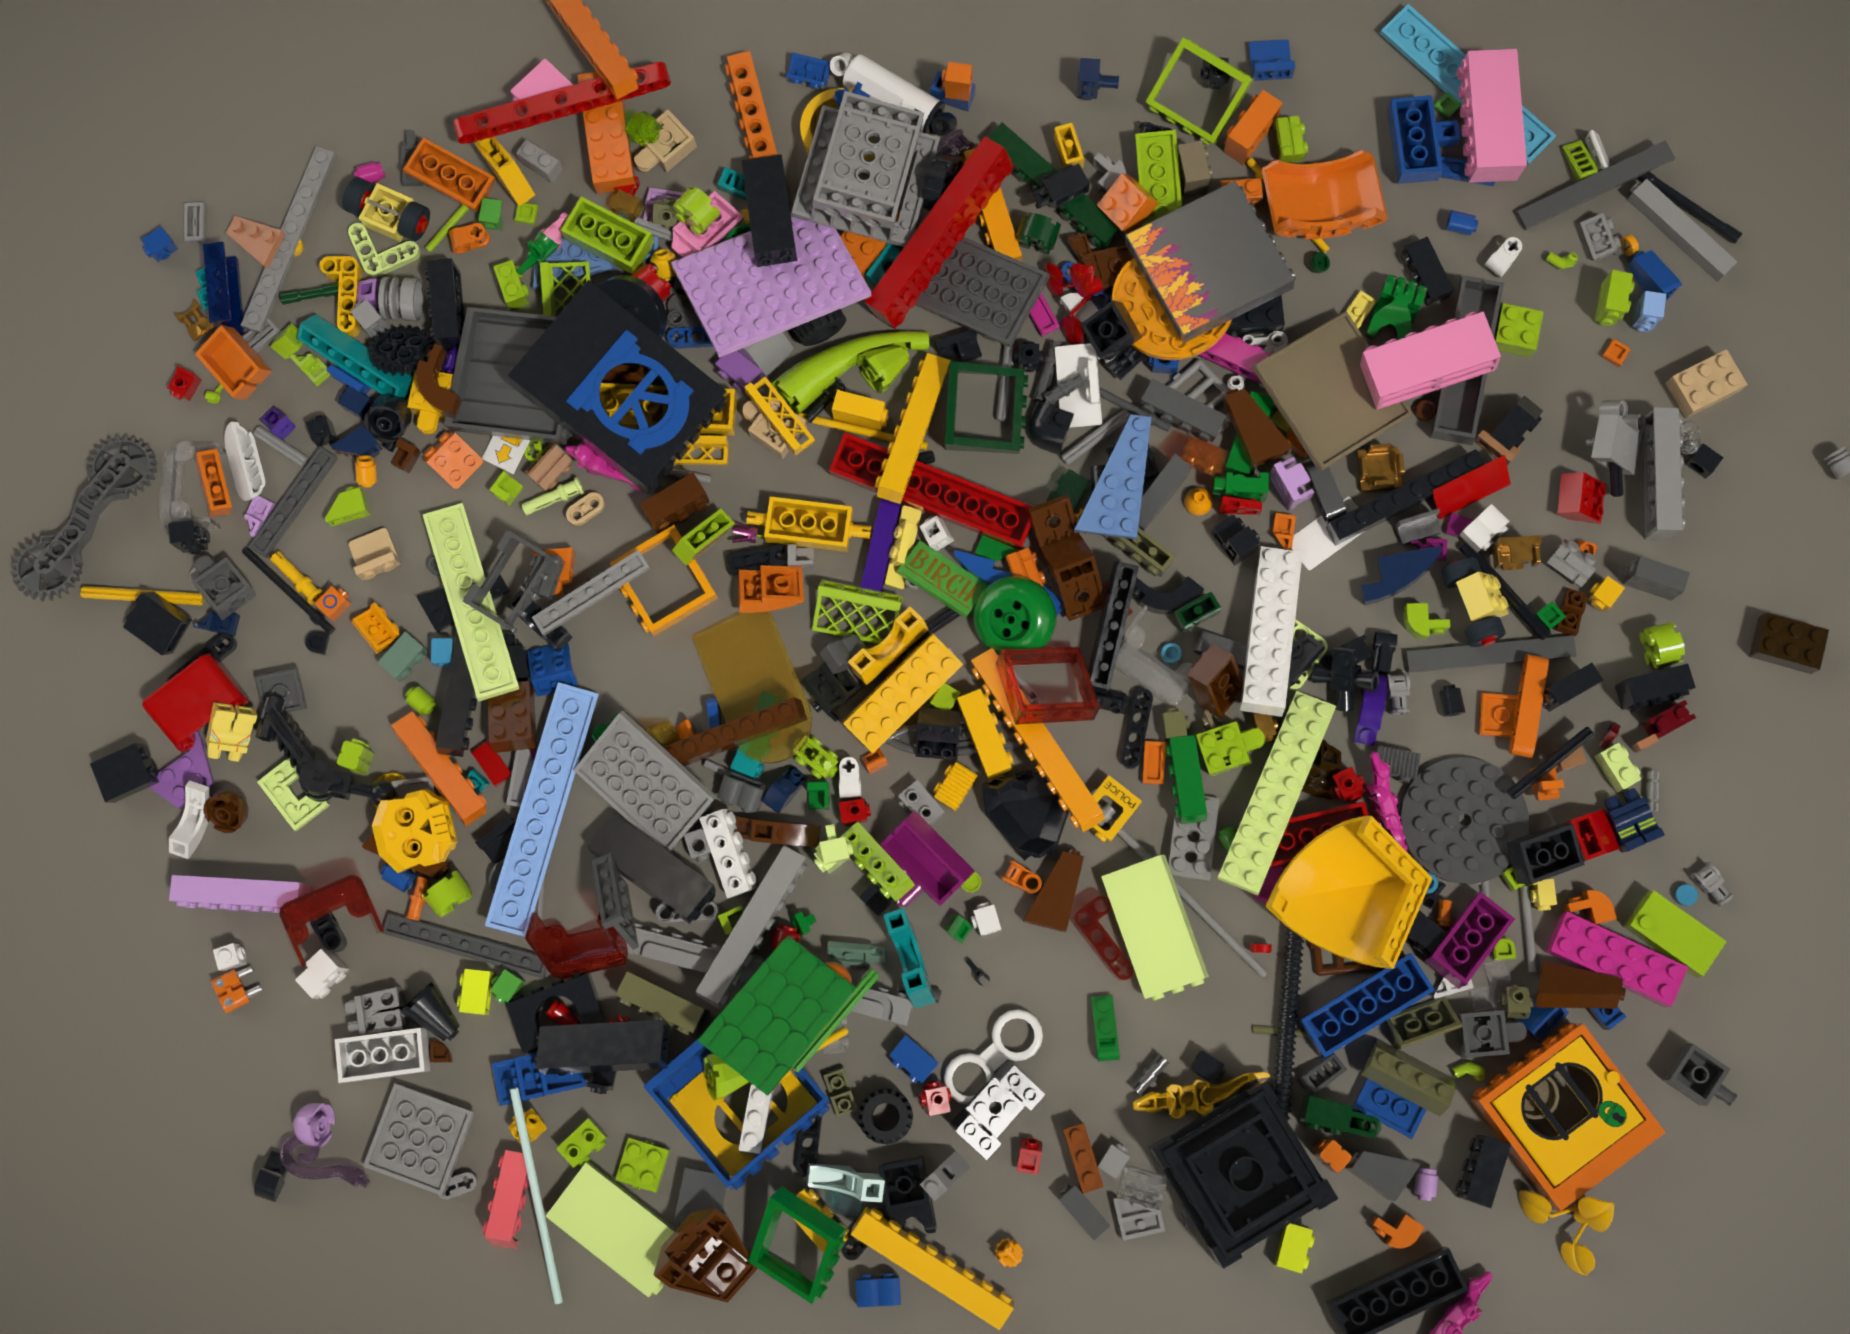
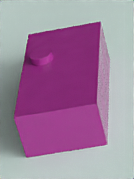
M1479 892L1470 899L1446 931L1447 935L1424 962L1459 989L1467 985L1515 918L1485 894Z

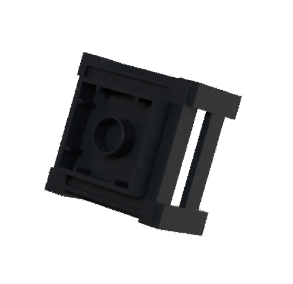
M1268 1081L1253 1083L1240 1091L1236 1096L1148 1147L1200 1233L1213 1259L1223 1269L1241 1259V1253L1313 1209L1321 1210L1338 1199L1328 1180L1322 1178L1276 1103L1278 1098Z

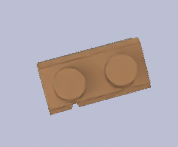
M550 443L524 474L542 490H551L557 484L558 480L556 479L561 473L564 475L571 468L570 463L573 460L556 444Z

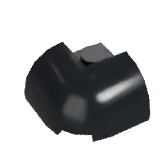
M1042 401L1036 402L1027 427L1029 438L1040 449L1060 455L1074 413L1057 408L1055 404Z

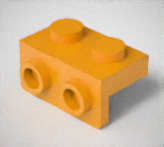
M375 602L371 604L369 610L352 619L351 623L376 654L390 647L398 640L399 629L394 622L391 623L387 618L385 610Z

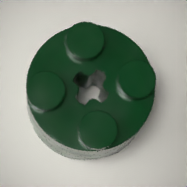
M1026 212L1023 213L1016 232L1019 246L1030 249L1031 246L1037 247L1039 252L1049 254L1050 250H1054L1061 224L1056 222L1055 225L1051 223V218L1041 214L1030 212L1029 216H1026Z

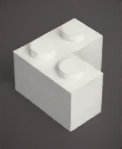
M320 949L305 963L308 968L295 981L312 999H322L330 993L331 990L329 988L334 983H340L347 976L345 973L349 968L333 951Z

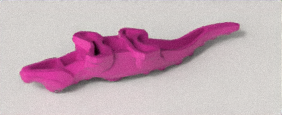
M1373 751L1370 754L1373 784L1365 786L1366 793L1369 799L1373 801L1375 807L1373 814L1376 821L1380 825H1384L1386 831L1407 852L1406 837L1403 834V826L1400 822L1401 817L1396 807L1398 800L1396 795L1390 791V766L1381 761L1379 754Z
M1487 1271L1481 1277L1469 1278L1467 1283L1469 1290L1464 1292L1458 1303H1452L1445 1310L1446 1315L1437 1323L1434 1330L1430 1331V1334H1463V1329L1468 1323H1473L1482 1314V1310L1477 1308V1303L1480 1295L1493 1278L1492 1273Z

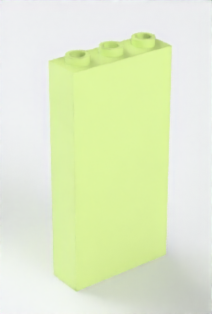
M1159 855L1101 876L1144 998L1151 997L1152 1001L1165 997L1163 993L1171 990L1172 994L1183 991V986L1191 983L1192 987L1204 984L1203 979L1208 978L1209 975L1166 856Z
M586 1162L545 1217L647 1297L652 1296V1294L657 1295L664 1286L654 1276L660 1249L676 1229L593 1164Z

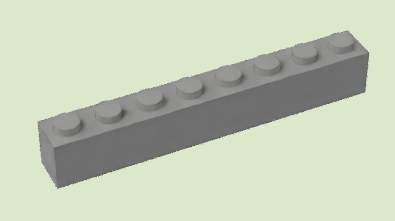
M786 846L782 847L696 990L697 997L717 1008L728 1002L731 996L729 991L733 985L737 986L742 978L741 971L744 966L748 968L752 962L753 951L755 948L759 949L764 941L762 936L766 930L770 931L775 923L773 918L777 912L781 913L786 904V901H784L786 896L794 892L797 886L795 881L798 876L802 877L808 867L806 865V857Z

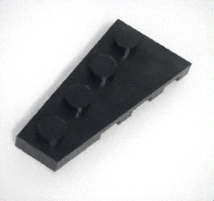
M501 574L490 589L493 601L510 592ZM444 588L416 596L437 633L455 623Z

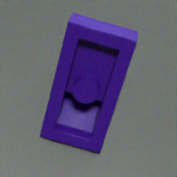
M274 405L260 419L281 440H284L296 427Z

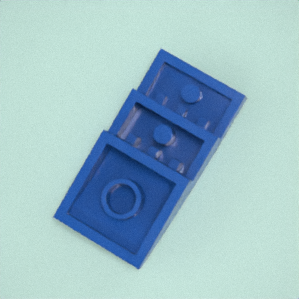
M537 1053L491 1063L499 1106L512 1104L510 1089L516 1087L519 1089L521 1101L586 1087L585 1073L544 1075L535 1066V1056Z

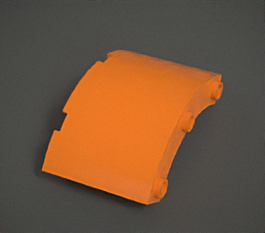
M1358 150L1352 155L1323 163L1293 164L1273 160L1269 165L1261 168L1273 228L1277 235L1287 238H1295V235H1300L1304 239L1332 238L1351 234L1352 229L1363 227L1365 230L1388 221L1374 155L1365 150Z

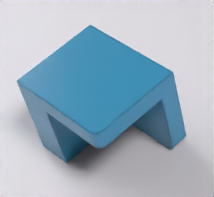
M432 638L431 664L435 667H451L453 639Z

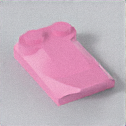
M716 191L709 195L712 200L710 204L713 208L715 206L718 207L720 216L704 233L697 236L691 231L690 226L686 222L684 224L679 222L673 227L671 247L682 258L718 244L744 221V216Z

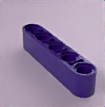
M883 498L880 500L861 588L883 591L889 562V552L893 545L894 531L898 524L902 502L898 504Z

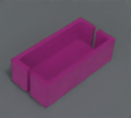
M916 811L912 812L880 844L939 906L975 872Z

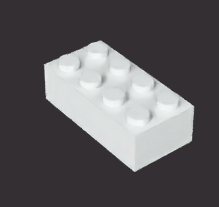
M424 1028L335 1039L338 1083L430 1071L427 1030Z

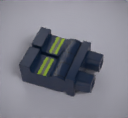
M1635 788L1622 793L1627 804L1622 806L1617 796L1604 800L1608 811L1606 814L1620 846L1621 853L1628 852L1665 835L1654 819L1646 798H1641Z

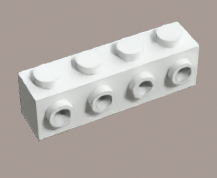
M730 808L721 809L699 818L726 897H736L757 889V879L751 871L750 859L744 851L742 845L743 838L740 832L737 831L735 825L736 818L733 812L730 811Z

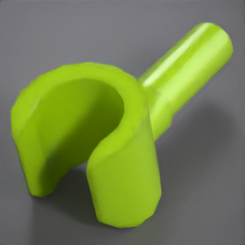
M221 384L215 389V392L209 390L206 392L205 399H207L208 403H219L220 393L224 388Z

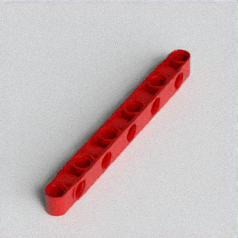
M655 62L635 67L634 70L638 76L636 80L638 89L619 99L615 98L600 77L459 117L453 121L457 140L460 144H468L667 88L671 84L667 66L664 62Z

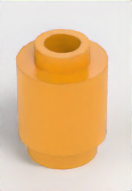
M359 456L355 462L356 483L362 487H372L377 482L376 462L372 456Z

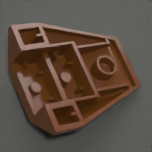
M710 1207L691 1213L661 1246L654 1276L670 1288L728 1303L754 1274L757 1267L748 1262L750 1255L730 1219L715 1207Z

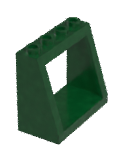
M950 361L945 436L946 450L1019 454L1020 449H1024L1025 436H1021V428H1025L1026 416H1022V408L1027 406V396L1023 395V388H1028V375H1024L1025 369ZM959 373L1016 377L1012 442L955 437Z

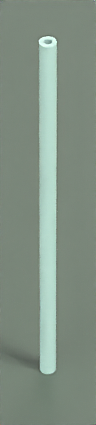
M516 1087L510 1089L553 1300L554 1304H560L563 1302L519 1089Z

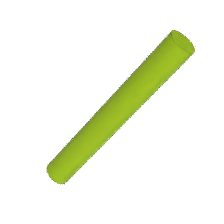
M461 205L425 246V249L431 253L469 208Z

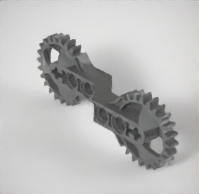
M117 435L116 441L108 438V444L100 442L101 449L94 447L96 454H90L89 456L92 461L87 462L89 466L86 469L88 485L78 495L70 520L59 533L41 536L38 543L35 539H32L33 545L30 546L25 543V550L18 549L20 556H13L17 563L11 564L13 571L10 573L14 577L12 580L17 585L19 591H23L26 597L30 595L35 600L39 596L43 602L46 596H48L50 601H53L54 595L61 598V592L69 594L68 587L76 588L73 581H80L78 574L83 573L81 568H79L83 566L82 549L91 540L100 514L111 502L129 499L130 493L137 496L136 491L138 489L144 492V485L151 486L149 479L155 480L153 473L157 472L155 466L157 461L154 452L151 451L149 445H145L143 440L138 442L135 436L129 440L127 435L124 436L123 440H120ZM123 446H128V455L121 453ZM106 453L112 456L108 462L102 458ZM135 471L143 476L140 480L133 478ZM113 480L111 483L105 484L107 481ZM78 535L75 539H70L72 536ZM64 551L61 555H57L58 552ZM29 555L36 558L34 564L26 559ZM61 574L67 578L64 583L57 579ZM41 580L48 582L46 590H40Z

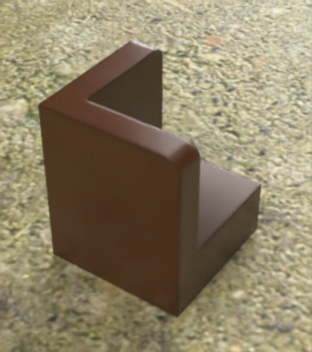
M399 438L395 444L399 450L391 463L393 466L410 473L421 451L416 446Z

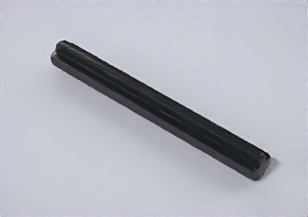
M1589 727L1582 729L1507 790L1508 795L1512 799L1519 797L1593 737V731Z

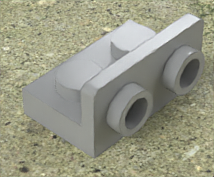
M1604 213L1580 222L1594 261L1613 253L1616 255L1620 254L1619 247H1622L1618 235L1614 236L1612 229L1615 226L1611 217L1607 218Z

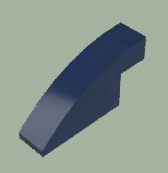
M1436 546L1378 557L1382 582L1362 586L1364 604L1369 605L1383 601L1413 585L1437 561L1441 555L1442 547Z

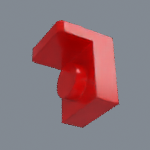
M1021 1138L1017 1172L1038 1175L1042 1155V1141H1038L1035 1138Z

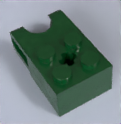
M1303 1095L1298 1121L1304 1122L1303 1127L1315 1130L1324 1127V1132L1341 1136V1132L1369 1138L1377 1137L1381 1132V1122L1378 1118L1352 1111L1353 1106ZM1365 1122H1368L1369 1128L1367 1131H1365L1364 1129Z

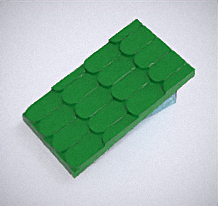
M787 936L697 1041L764 1094L769 1095L856 991L857 987L793 938Z

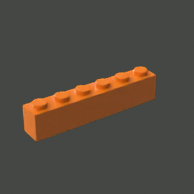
M412 711L391 725L394 734L443 798L448 800L449 806L465 827L487 813L485 807L487 804L486 800L480 793L477 795L474 792L475 786L468 777L464 779L461 775L463 771L458 763H452L449 759L450 755L437 753V736L433 731H427L425 728L427 724L420 715L417 717Z

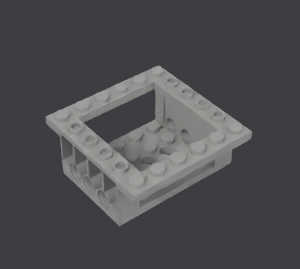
M845 91L839 110L822 106L791 217L905 247L915 232L923 203L922 187L924 185L925 173L937 152L940 137L921 132L923 112ZM913 153H915L917 155L913 165L912 173L908 183L898 222H896L901 196L905 186ZM870 154L875 159L872 162H867L863 157ZM862 172L867 173L869 179L861 180L858 174Z

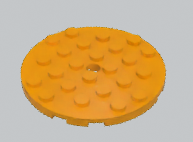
M1134 258L1128 261L1121 269L1113 287L1112 300L1122 302L1125 305L1142 336L1141 339L1131 346L1153 358L1181 360L1199 355L1214 346L1223 337L1232 322L1230 320L1182 343Z

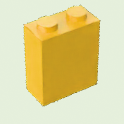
M837 390L832 406L835 421L882 431L883 427H887L889 415L885 402Z

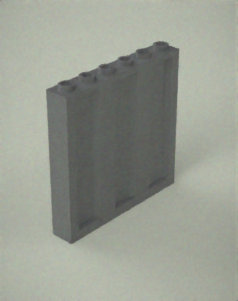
M467 307L450 391L458 394L462 402L455 419L445 416L444 426L458 432L566 445L571 433L510 385L507 376L557 317Z

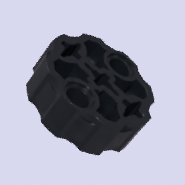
M938 152L934 155L932 162L927 167L922 187V198L926 210H932L961 170L965 162L963 157L946 152Z

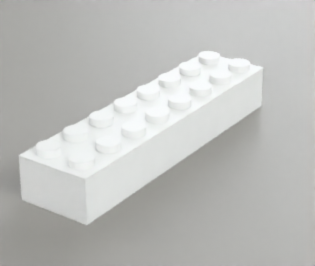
M1263 546L1260 548L1257 559L1239 711L1280 717L1284 713L1303 552Z

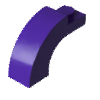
M1379 675V685L1375 693L1364 689L1361 690V706L1353 742L1375 745L1377 733L1382 723L1387 694V676Z

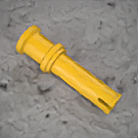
M280 551L272 555L270 561L294 583L296 591L302 593L308 599L307 602L310 605H313L324 594L321 589H317L313 585L309 577H304Z

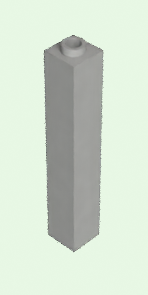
M1648 179L1642 184L1637 182L1631 188L1630 192L1632 194L1627 200L1716 282L1738 262Z

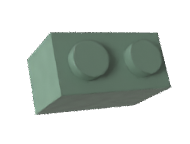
M404 632L377 663L401 682L412 674V669L416 664H420L425 660L428 650L407 632Z

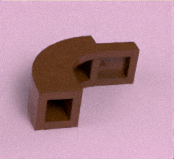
M434 344L433 349H430L427 354V362L422 360L418 362L416 372L417 384L423 397L437 412L455 419L462 399L458 394L446 391L439 386L438 375L447 352L443 346Z

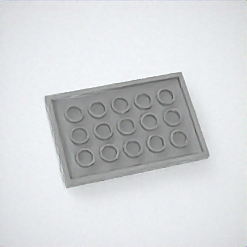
M621 711L574 769L584 781L638 831L669 853L716 799V796L624 711Z

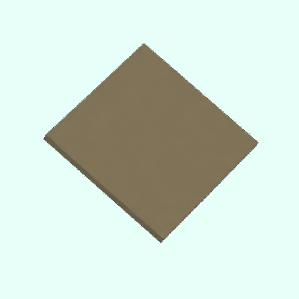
M1347 311L1252 366V369L1319 472L1413 415L1405 401L1376 410L1360 367L1362 354L1370 346Z

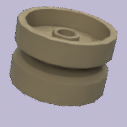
M1549 1076L1537 1085L1534 1090L1551 1113H1553L1558 1105L1559 1091L1556 1083ZM1527 1094L1524 1106L1527 1119L1545 1118L1544 1114L1529 1094Z

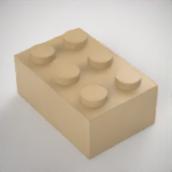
M1727 349L1672 376L1665 383L1685 418L1739 393L1748 385Z

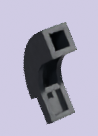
M1188 576L1176 590L1169 593H1160L1154 591L1136 577L1133 595L1143 598L1139 606L1147 611L1157 614H1174V611L1198 599L1203 593L1204 588Z

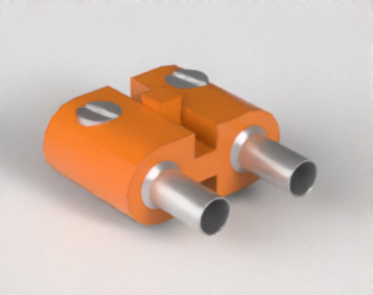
M251 966L238 972L236 969H233L211 980L213 989L226 1014L251 1002L250 997L263 991L260 984L247 991L243 986L241 978L254 972Z

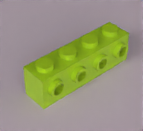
M858 821L841 836L845 837L847 842L851 841L853 856L856 858L854 863L861 870L865 868L869 872L866 876L874 885L878 882L882 886L879 890L887 899L892 897L897 902L915 886L910 877Z

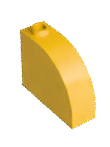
M495 137L479 140L474 143L492 172L518 206L528 202L535 196L514 159Z

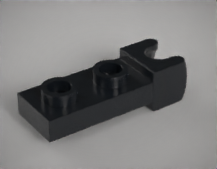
M780 544L768 546L767 548L727 554L730 575H738L739 570H760L761 565L787 566L784 559H776L778 554L784 553V546Z

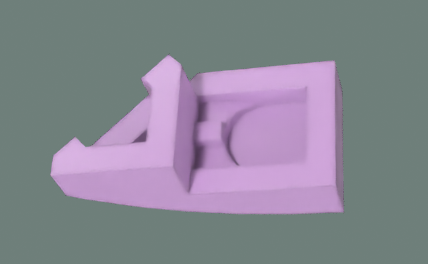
M261 495L252 499L246 512L247 514L244 515L245 520L248 521L252 537L256 536L276 504Z

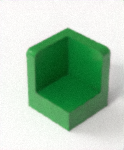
M807 782L809 809L830 810L829 782Z

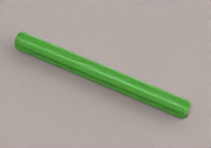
M870 969L855 986L857 987L856 991L792 1066L794 1071L799 1072L877 981L879 974L875 970Z

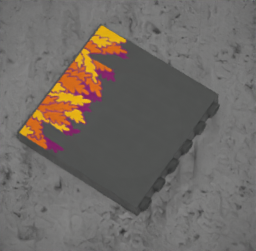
M1236 181L1125 235L1126 246L1182 343L1294 289L1296 277L1293 270L1287 268L1282 252L1278 253L1273 237L1271 235L1268 236L1266 233V226L1263 220L1257 218L1254 205L1251 202L1248 203L1245 190L1242 186L1239 187Z

